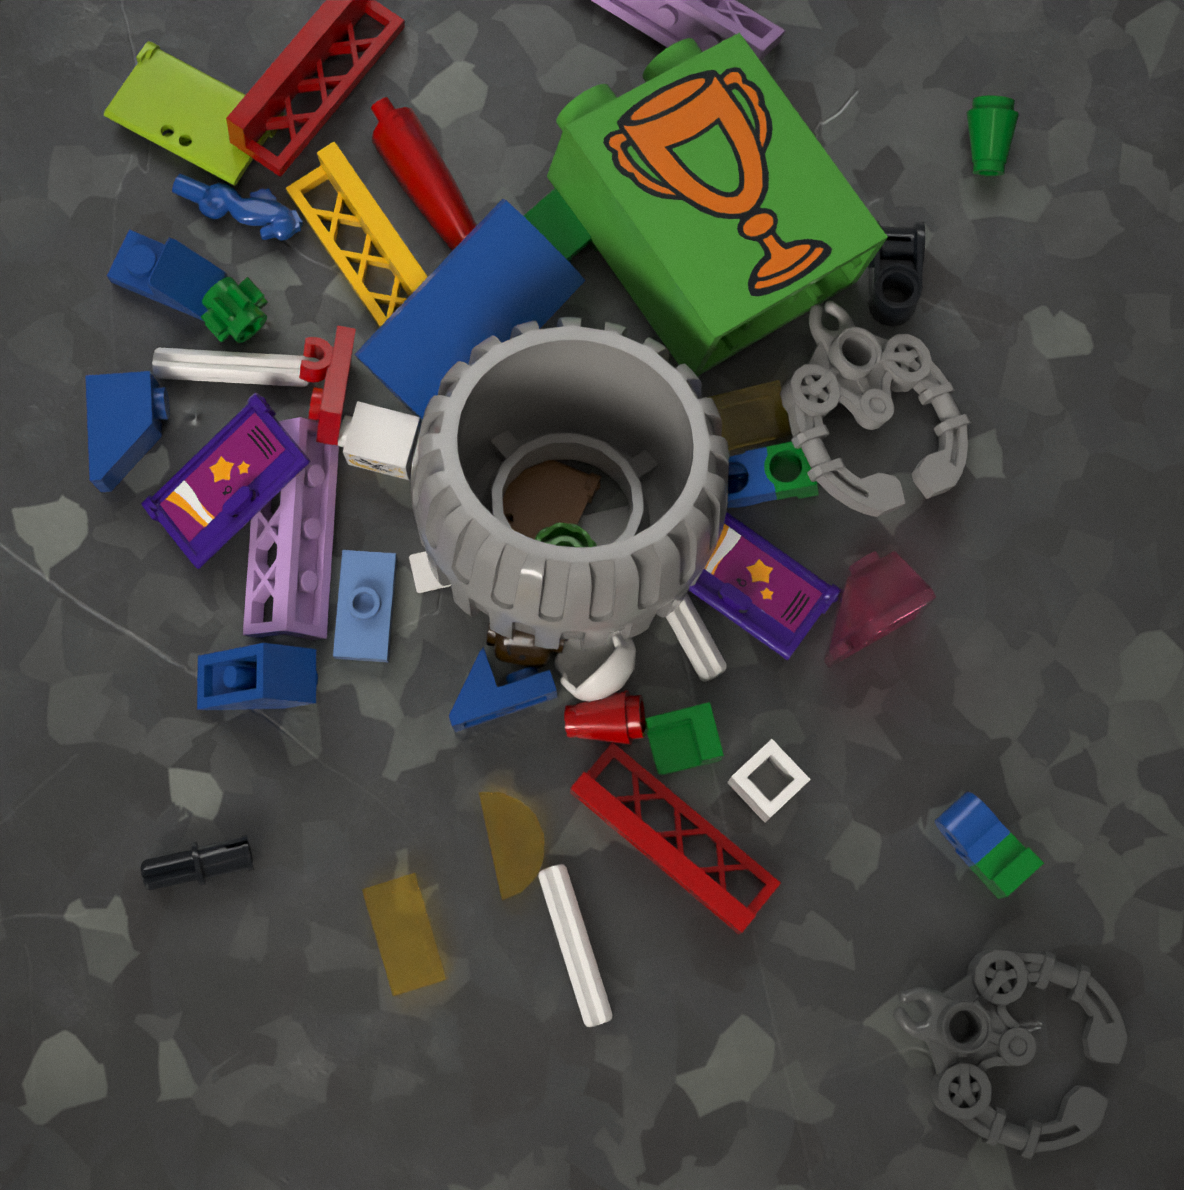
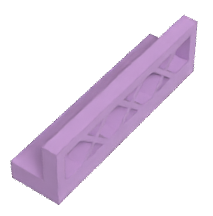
M591 0L667 48L680 40L692 38L704 52L740 32L762 63L764 57L779 44L785 32L784 29L736 0Z
M298 417L278 422L311 462L280 491V506L274 515L271 513L270 501L251 519L243 624L244 636L256 638L289 635L309 640L327 639L339 446L316 442L318 422ZM253 492L252 500H255L256 492ZM275 542L277 544V556L269 568L267 565L268 550ZM272 595L274 598L272 621L263 622L264 604L269 596Z

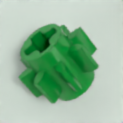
M226 277L214 284L204 295L202 304L208 311L201 316V319L220 342H223L231 335L238 343H241L255 335L265 324L267 315L261 308L268 301L249 277H246L239 285L232 277Z

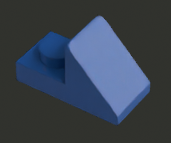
M129 230L107 277L111 283L202 320L201 316L208 311L202 304L204 295L214 284L228 277L225 271L171 237L163 244Z
M482 647L449 714L455 733L558 698L557 689L550 670L538 673L537 668H524L505 677L507 684L497 687L485 649Z

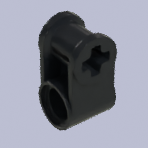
M915 222L913 227L880 225L888 238L868 265V305L874 319L882 325L900 326L909 321L914 314L923 288L924 222ZM887 288L899 289L904 292L908 300L901 303L892 302L885 297L883 290Z

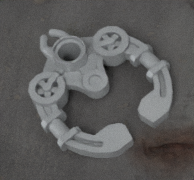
M832 300L825 302L824 310L838 320L839 328L836 331L828 330L821 323L822 306L818 304L811 306L809 326L817 345L807 364H804L791 374L784 382L780 392L782 405L789 414V423L793 435L791 440L796 449L802 448L811 467V470L807 472L811 482L817 481L831 496L849 508L874 517L898 510L906 504L901 483L896 476L876 473L860 479L846 468L842 458L831 460L822 441L830 434L826 425L823 424L822 418L840 402L853 414L860 426L868 430H875L884 425L893 416L894 403L891 398V390L894 392H908L913 388L919 394L918 398L922 405L932 403L941 421L934 428L939 440L938 452L927 455L918 463L911 473L913 482L926 499L945 493L953 488L962 475L966 464L968 450L967 426L971 422L967 414L961 415L951 395L955 389L941 370L932 362L929 349L920 339L910 334H896L891 339L886 340L873 335L864 328L856 327L847 311Z

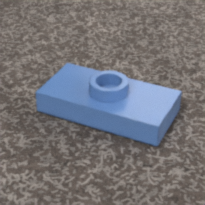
M342 550L333 657L335 659L389 663L398 558L396 553Z

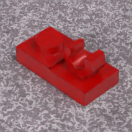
M337 326L334 347L318 337L305 338L303 356L316 358L320 361L301 360L299 378L313 383L325 379L324 389L313 387L308 419L318 421L316 442L338 445L352 361L355 328Z

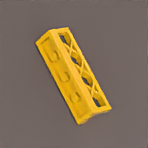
M334 141L317 152L321 166L286 187V190L380 328L396 311V307H400L406 300V298L399 297L401 286L406 294L410 296L423 283L427 275ZM329 180L338 193L334 212L312 208L303 195ZM344 203L352 215L342 214ZM321 220L331 222L329 232L327 231ZM340 224L361 227L363 229L366 239L362 254L340 250L336 244ZM372 245H374L381 257L370 255ZM349 262L360 263L358 275ZM368 265L391 270L395 276L391 296L368 291L364 285ZM377 303L389 305L387 316H385Z

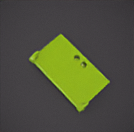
M148 41L136 57L137 65L105 109L104 116L235 186L253 158L230 143L226 118L243 99L245 94L160 50L159 45ZM282 112L279 116H285V113ZM278 129L266 131L257 143L262 146L268 136L273 138ZM172 130V133L162 135L164 131Z

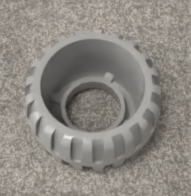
M561 317L558 319L557 327L539 329L537 321L514 326L509 340L501 343L493 335L472 349L469 364L461 361L455 363L442 378L438 395H434L427 404L411 468L410 487L414 516L421 544L425 547L429 566L437 581L442 586L451 584L454 602L471 617L476 616L480 611L487 614L491 630L510 639H513L516 630L535 635L534 646L546 649H558L560 639H580L581 649L605 646L610 633L620 631L624 639H629L646 631L655 614L664 618L673 612L683 601L690 586L695 585L715 550L723 530L728 503L729 449L728 442L722 437V419L712 398H701L702 382L693 370L685 363L674 368L669 363V350L650 337L641 344L627 338V327L606 321L604 330L581 327L582 318ZM545 461H580L598 467L618 483L629 503L630 519L626 530L612 544L595 547H565L544 543L520 534L511 528L503 511V498L508 485L525 469Z

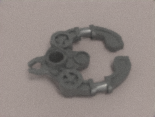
M986 949L974 956L968 965L967 976L944 992L921 986L901 991L899 995L901 1003L908 1004L913 1001L922 1000L928 1007L927 1017L920 1022L912 1021L905 1008L902 1007L895 1008L893 1016L906 1033L927 1043L936 1069V1073L931 1079L930 1091L936 1108L947 1116L958 1119L968 1129L981 1136L982 1142L996 1146L997 1143L1017 1149L1018 1155L1029 1159L1032 1158L1035 1152L1055 1151L1077 1144L1096 1131L1102 1124L1109 1099L1091 1087L1075 1085L1064 1095L1056 1120L1040 1123L1028 1119L1023 1128L1005 1121L1006 1110L989 1106L992 1085L985 1073L987 1069L995 1066L1026 1065L1035 1056V1038L1028 1030L1015 1021L1006 1010V1005L1020 999L1027 988L1028 982H1031V986L1045 990L1049 981L1068 988L1066 999L1078 1002L1088 1015L1081 1037L1085 1056L1095 1062L1120 1064L1128 1040L1125 1024L1119 1009L1107 991L1090 975L1091 967L1083 964H1077L1073 967L1057 961L1056 955L1047 951L1035 954ZM963 1011L969 1020V1030L963 1039L955 1041L950 1034L949 1023L955 1013Z

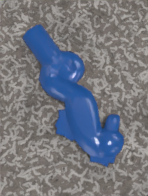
M179 174L176 177L172 187L174 194L197 203L201 213L208 218L219 219L229 211L232 217L239 223L250 226H264L260 229L262 240L277 238L280 241L287 240L295 233L300 232L303 226V221L298 216L297 211H291L288 207L277 202V198L271 193L269 188H262L257 192H251L250 198H242L229 185L217 183L208 186L183 174Z

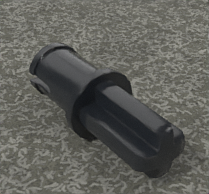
M247 835L200 847L198 842L191 843V850L146 859L140 867L143 884L147 890H155L198 880L200 886L206 885V879L244 870H254Z

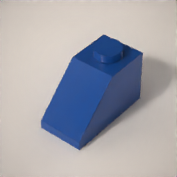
M151 371L85 376L89 480L100 492H112L162 437V419H169L170 416L169 396L167 388L160 387Z
M259 643L199 655L197 709H285L315 704L316 687L318 684L316 649Z

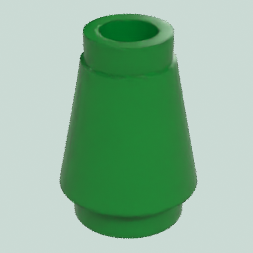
M994 95L973 98L972 109L968 110L966 114L974 174L981 176H1000L1005 174V164L1007 163L1019 113L1014 111V99Z

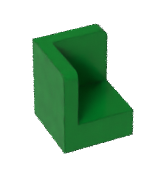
M556 188L523 215L568 261L588 244L595 252L598 251L591 240L592 237Z
M710 702L645 719L646 733L658 775L664 776L722 760L724 753Z

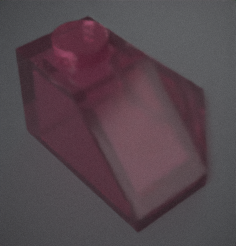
M876 551L872 552L849 567L852 575L846 579L841 588L823 659L828 668L833 667L920 617L935 600L936 595L931 587L895 551L882 558L879 557Z

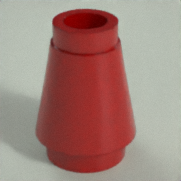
M625 690L611 694L603 699L590 702L583 701L576 703V705L565 706L564 721L568 738L578 737L580 739L630 745L633 739L645 738L646 717L642 695H630L629 691Z

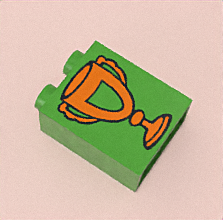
M740 32L704 52L692 38L674 43L658 54L645 68L642 78L646 83L619 97L614 94L608 84L596 85L575 97L563 108L556 119V124L561 129L562 135L547 174L549 181L588 231L596 248L679 365L685 363L693 370L696 376L701 375L808 312L811 306L819 305L857 283L888 238Z

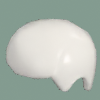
M620 631L610 633L605 646L592 649H581L580 639H567L564 642L563 653H558L555 657L554 666L562 676L560 682L573 696L582 701H595L610 696L625 685L635 669L636 647L632 638L624 639Z

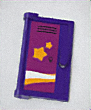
M256 392L247 400L249 403L153 496L149 495L141 503L149 516L162 524L197 569H200L311 462L274 417L276 412L266 402V399ZM253 492H256L255 500L251 499Z
M726 512L723 530L715 550L695 585L689 588V591L787 661L822 613L825 614L832 603L837 602L839 593L842 590L834 584L831 586L728 512ZM739 610H746V612L740 613Z

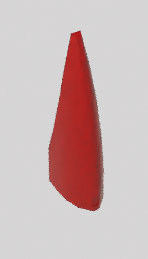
M384 97L371 106L372 112L379 121L372 134V143L398 184L453 251L477 226V223L452 174L413 109L409 107L395 109L389 98Z

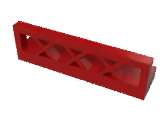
M326 0L227 116L226 121L230 143L281 177L405 28V20L375 0ZM365 13L385 26L384 30L376 38L355 40L353 27ZM348 34L349 41L341 42ZM358 52H364V54L358 59ZM351 53L353 67L346 75L324 77L322 64L329 56ZM317 71L318 78L310 79ZM327 89H334V90L329 94V96L327 97V91H326V90H327ZM320 90L322 104L315 112L293 115L291 101L298 93ZM286 108L287 116H279ZM303 126L296 134L295 127ZM289 128L291 141L278 157L257 143L268 130Z
M613 742L588 772H583L570 788V793L738 935L746 929L755 918L756 913L781 884L767 870ZM613 759L631 773L633 795L614 797L596 782V779ZM638 780L654 793L640 795ZM665 801L673 808L675 831L656 832L642 820L640 802ZM634 802L635 814L623 803ZM680 815L697 829L682 830ZM698 835L708 837L715 843L717 866L699 868L684 855L682 837ZM664 838H676L677 849ZM723 851L739 864L724 865ZM747 870L762 882L764 887L751 903L745 907L726 891L725 872ZM718 873L719 884L707 874Z

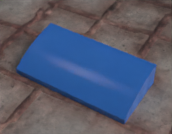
M502 199L354 355L414 416L420 417L422 423L429 400L434 395H438L442 378L455 363L461 361L469 364L472 349L493 335L501 343L509 340L514 326L537 321L540 329L586 280L507 200Z

